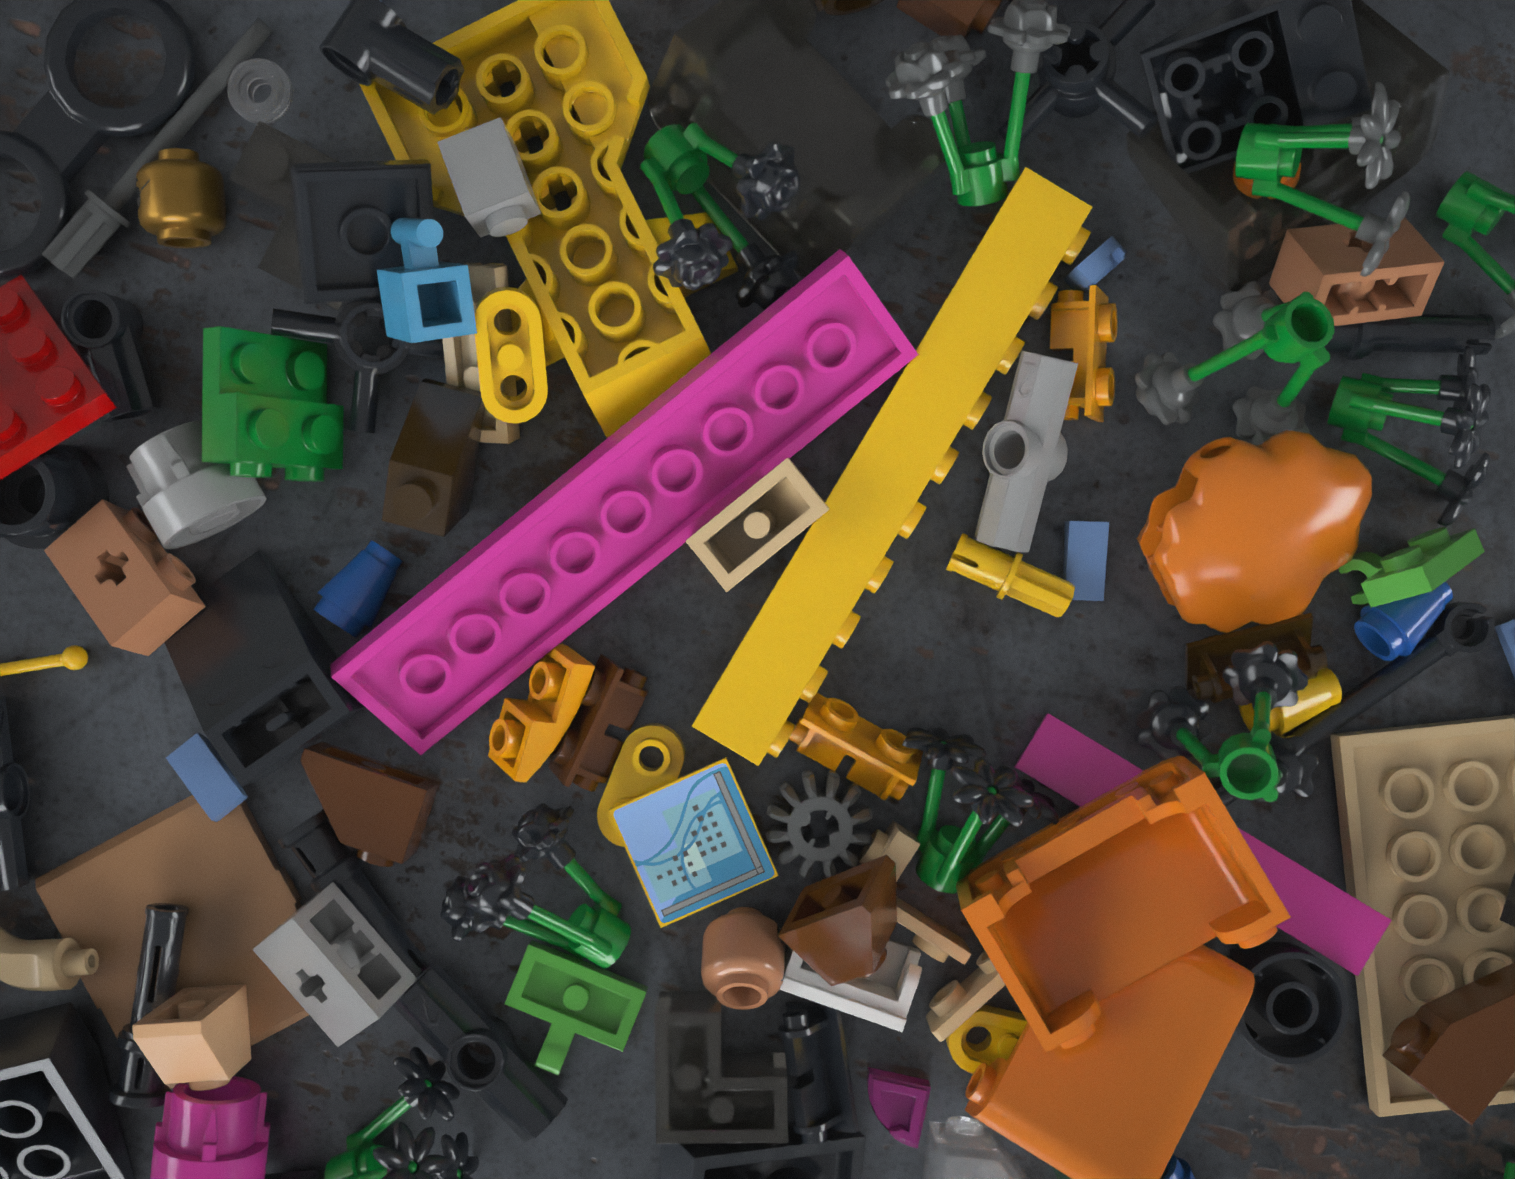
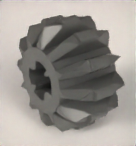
M812 770L803 771L802 781L805 791L801 793L791 783L784 781L779 786L782 796L790 803V806L778 802H770L767 806L768 816L784 822L773 825L766 830L767 841L772 843L788 841L778 852L777 860L782 865L793 861L800 854L802 857L799 862V875L804 878H809L815 861H822L826 878L836 875L833 859L837 856H840L850 867H855L859 863V859L855 851L849 846V843L868 846L872 841L870 832L854 826L865 823L873 818L870 806L859 805L850 807L858 800L861 794L860 787L853 783L837 795L836 791L839 786L840 777L838 772L830 770L826 775L823 788H816ZM823 810L827 820L832 815L836 817V821L827 825L828 835L814 837L812 828L807 832L802 829L803 826L810 824L811 812Z

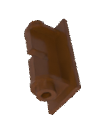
M600 654L581 705L568 730L549 756L550 763L548 767L564 786L570 787L573 782L585 790L595 792L599 782H607L624 742L619 738L606 734L605 731L609 723L630 731L649 692L644 688L648 680L646 675L628 667H625L623 670L607 656Z

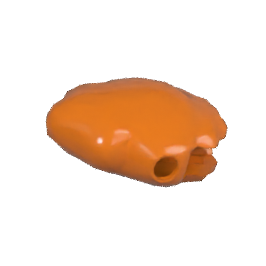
M1285 430L1257 446L1231 437L1216 439L1207 443L1189 457L1175 486L1153 497L1146 524L1140 531L1137 540L1146 557L1148 569L1158 582L1167 603L1176 606L1181 618L1186 622L1205 624L1211 629L1225 633L1236 630L1249 622L1261 625L1276 623L1302 615L1322 580L1331 572L1350 562L1358 548L1360 524L1372 497L1371 475L1368 468L1356 455L1325 447L1310 433Z

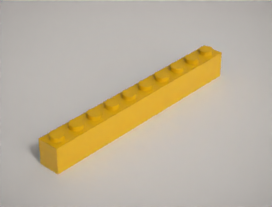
M1025 167L916 348V352L919 355L906 365L826 499L825 503L830 510L811 524L694 720L693 728L757 766L760 765L766 753L775 758L779 756L796 726L787 720L799 698L807 703L811 702L828 673V670L819 664L831 644L833 643L842 649L861 618L860 615L852 611L864 589L873 594L876 593L894 563L885 554L895 537L899 534L908 539L924 514L926 506L917 500L930 479L940 485L954 464L959 451L950 445L962 425L971 430L974 429L992 399V396L983 392L993 373L997 370L1006 375L1021 352L1025 341L1016 337L1018 331L1028 315L1038 320L1055 295L1058 286L1049 282L1060 261L1071 265L1089 238L1091 231L1082 227V224L1093 208L1092 206Z

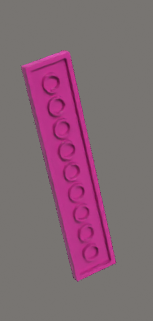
M839 249L331 663V677L419 755H422L682 546L689 537L786 458H791L919 354L851 258Z

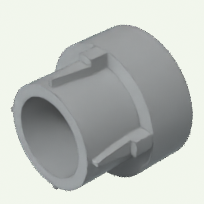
M202 420L176 426L149 439L130 455L132 463L126 466L141 493L136 498L164 549L184 547L211 537L254 513L267 499L256 478L230 476V464L202 462Z

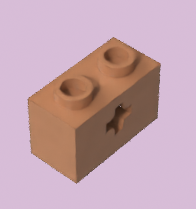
M1405 217L1401 221L1399 230L1390 238L1389 249L1384 254L1380 264L1371 275L1366 277L1361 276L1360 273L1363 269L1362 264L1373 245L1355 238L1357 231L1340 224L1287 229L1269 285L1283 303L1293 300L1303 292L1311 293L1314 299L1322 302L1329 309L1334 319V326L1422 316L1445 262Z
M102 499L44 551L109 644L113 647L149 656L205 607V604L191 587L196 582L193 573L180 559L164 550L158 542V537L144 512L136 507L128 511Z

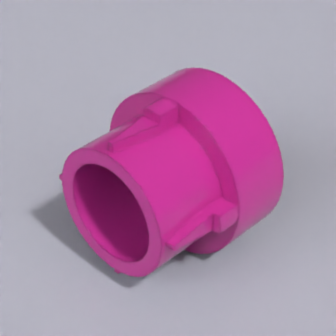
M233 1076L225 1086L216 1089L191 1090L188 1082L178 1083L174 1086L173 1091H166L163 1121L157 1122L155 1125L150 1179H265L271 1126L270 1122H264L267 1092H261V1087L256 1082Z

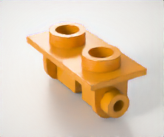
M1090 285L1089 301H1083V291H1059L1057 303L1051 304L1050 349L1052 351L1073 350V361L1071 362L1078 363L1064 420H1078L1079 408H1085V416L1096 422H1104V406H1112L1115 396V374L1112 367H1106L1107 342H1115L1117 337L1118 314L1116 304L1108 303L1109 297L1097 285Z
M816 693L811 702L808 703L803 717L799 718L789 738L790 741L798 745L797 752L833 771H836L845 755L854 758L855 761L849 769L846 778L883 800L890 796L899 801L909 784L914 786L923 751L919 749L907 748L902 745L903 740L907 738L902 733L893 729H882L860 717L857 711L845 701L837 698H826L819 693Z

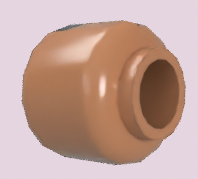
M749 907L735 908L709 923L703 935L701 975L703 985L712 995L717 997V1000L722 1005L738 1010L758 1008L780 990L785 973V942L778 937L781 931L780 926L774 920L764 916L760 911Z

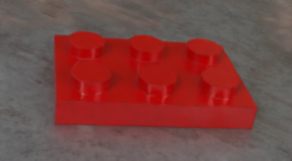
M22 275L0 287V480L117 408Z

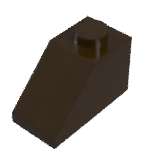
M424 378L420 382L389 460L382 521L445 537L469 512L485 410L481 392Z

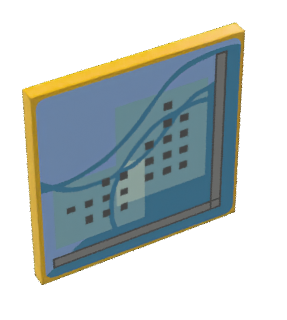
M727 757L608 810L660 928L779 876Z

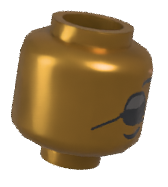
M183 148L163 149L158 152L159 160L144 164L136 174L139 222L147 232L157 236V242L160 245L172 248L209 246L211 244V236L219 234L226 227L223 176L216 167L199 161V153L194 150Z

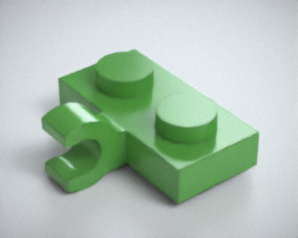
M1446 527L1436 528L1407 541L1409 547L1393 552L1383 558L1372 552H1359L1355 554L1350 562L1338 568L1340 574L1358 570L1363 572L1368 578L1361 583L1363 589L1351 596L1353 604H1370L1372 608L1435 590L1485 552L1475 528L1449 535Z
M531 940L505 1005L552 1023L535 1066L559 1075L575 1033L623 1052L647 993L648 986Z

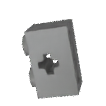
M334 882L294 912L252 949L337 1047L380 1019L417 980L414 974Z

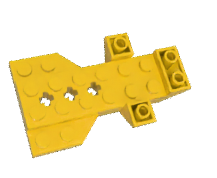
M517 0L433 42V44L460 58L464 68L459 83V92L447 110L441 109L433 115L375 81L369 86L360 83L359 85L395 159H427L431 163L433 207L464 216L437 142L499 117L502 118L516 144L542 213L527 219L528 223L523 229L506 236L527 278L517 289L528 294L539 309L542 320L546 366L564 357L566 358L586 401L605 436L608 438L711 354L684 299L711 284H704L694 291L686 289L684 286L675 288L671 286L668 278L657 276L653 270V264L659 259L656 254V248L661 243L670 240L668 229L671 224L667 217L645 220L621 172L650 85L647 75L609 0ZM512 81L515 86V92L507 97H502L499 86L505 82ZM539 135L543 142V149L537 153L530 154L526 141L531 137ZM567 191L571 199V206L565 210L558 211L555 207L556 201L553 196L558 192ZM706 212L683 215L684 219L692 221L696 229L706 223L714 224ZM730 251L726 253L729 263L726 267L722 268L720 276L713 283L738 271ZM510 309L512 330H514L520 322V316L517 312ZM515 375L516 381L522 379L521 377Z

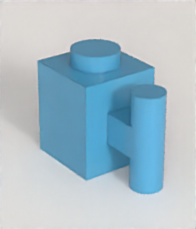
M399 218L394 221L391 226V235L394 241L401 245L404 266L377 269L387 337L409 343L477 334L468 265L438 262L436 246L443 239L441 225L433 219Z

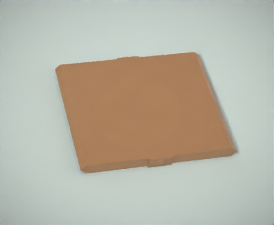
M191 795L35 879L36 890L62 938H72L81 949L93 948L97 951L99 956L97 971L92 975H81L80 978L97 1009L101 1008L117 1039L119 1032L123 1030V1026L131 1021L137 968L146 920L145 909L148 904L172 903L189 908L184 928L175 994L183 988L246 984L250 1046L309 1016L306 1010L252 950L302 907L299 901L302 898L285 867L280 866L245 800L220 821L214 822L210 820L194 796ZM171 1083L166 1085H168L172 1089L178 1083Z

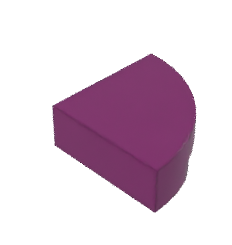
M868 1067L867 1091L876 1117L896 1140L918 1149L931 1090L929 1080Z

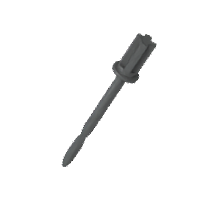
M257 18L103 199L89 189L84 192L89 199L41 254L61 271L75 279L121 225L128 228L132 224L119 211L137 191L136 174L144 164L159 160V151L174 148L274 31Z

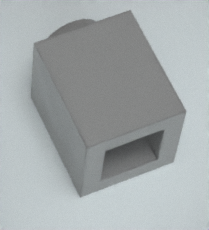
M501 117L437 142L464 216L480 238L488 234L493 237L513 234L527 225V219L542 214L516 144Z

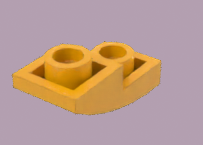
M566 644L557 645L534 665L529 678L530 692L527 700L505 698L499 719L494 722L491 728L488 757L515 782H527L554 751L575 717L591 681L595 665Z

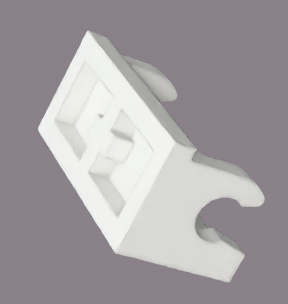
M889 939L885 947L887 949L886 959L874 974L864 979L856 978L830 986L788 946L785 955L784 979L780 990L903 1032L907 1021L906 1017L921 976L922 967L918 966L921 952L919 949Z

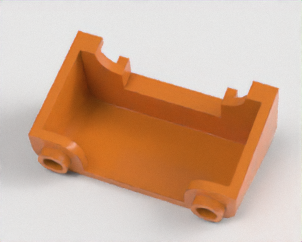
M1184 756L1169 758L1144 770L1063 816L1056 825L1051 823L971 869L969 874L956 884L962 913L1046 1053L1059 1045L1067 1049L1088 1040L1097 1029L1094 1022L1101 1015L1100 1001L1215 937L1224 944L1238 943L1243 949L1253 948L1272 938L1278 930L1276 925L1291 918L1207 775Z
M1203 944L1100 1001L1101 1015L1094 1022L1097 1027L1095 1033L1088 1040L1075 1047L1064 1049L1059 1045L1046 1053L1027 1022L1008 1060L997 1058L991 1065L983 1062L974 1071L966 1088L965 1096L969 1099V1102L964 1110L973 1118L1071 1179H1160L1250 1001L1255 984L1254 974L1244 966Z

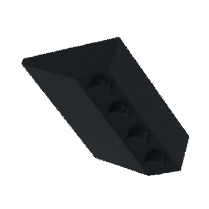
M71 1002L0 1020V1179H135L114 1104L109 1101L110 1087L98 1045Z

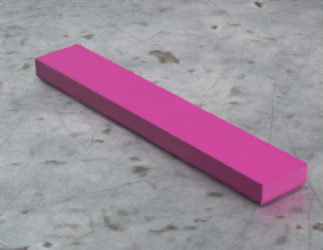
M1046 713L1014 766L1079 807L1143 772L1142 769L1049 713ZM1238 828L1291 918L1276 926L1336 964L1359 976L1392 920Z

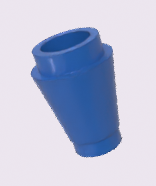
M371 540L364 550L362 549L317 592L322 598L313 610L357 638L365 625L372 628L397 574L396 571L403 561Z
M1444 582L1431 592L1372 608L1369 604L1361 609V618L1354 624V631L1360 642L1372 654L1382 660L1393 661L1397 656H1408L1445 609L1446 605L1453 599V592L1450 586Z

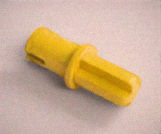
M965 533L961 534L956 549L953 551L946 570L950 572L954 571L998 591L996 597L1003 600L1005 595H1008L1055 617H1061L1066 612L1075 591V586L1071 582L1021 561L1023 554L1016 552L1014 557L968 537Z

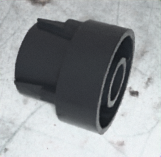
M57 444L1 479L0 538H5L11 543L24 548L46 549L102 499L109 502L107 481L99 465L85 452L69 445ZM44 483L45 498L42 507H40L38 491Z
M1286 942L1262 943L1253 948L1230 950L1232 954L1230 959L1249 969L1254 974L1255 984L1253 993L1235 1031L1255 1051L1275 1062L1301 1064L1313 1061L1332 1049L1346 1027L1349 1002L1343 982L1328 964L1308 950ZM1292 988L1286 1003L1276 1011H1273V1002L1277 995L1286 989Z

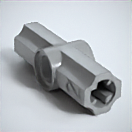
M1021 350L1004 420L995 424L987 432L983 442V460L990 472L974 535L977 538L976 541L1015 552H1029L1047 482L1054 480L1063 471L1067 462L1068 448L1066 440L1060 431L1078 363Z

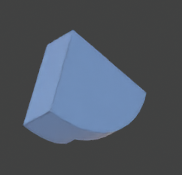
M1111 236L1075 267L1064 280L1073 290L1083 291L1085 294L1090 290V285H1096L1126 258L1125 254L1127 251Z

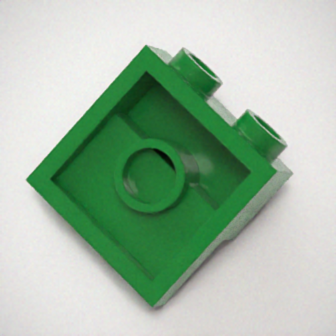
M223 326L203 328L202 462L230 464V476L245 478H271L272 468L285 469L284 480L322 482L325 481V470L343 469L344 406L327 404V344Z

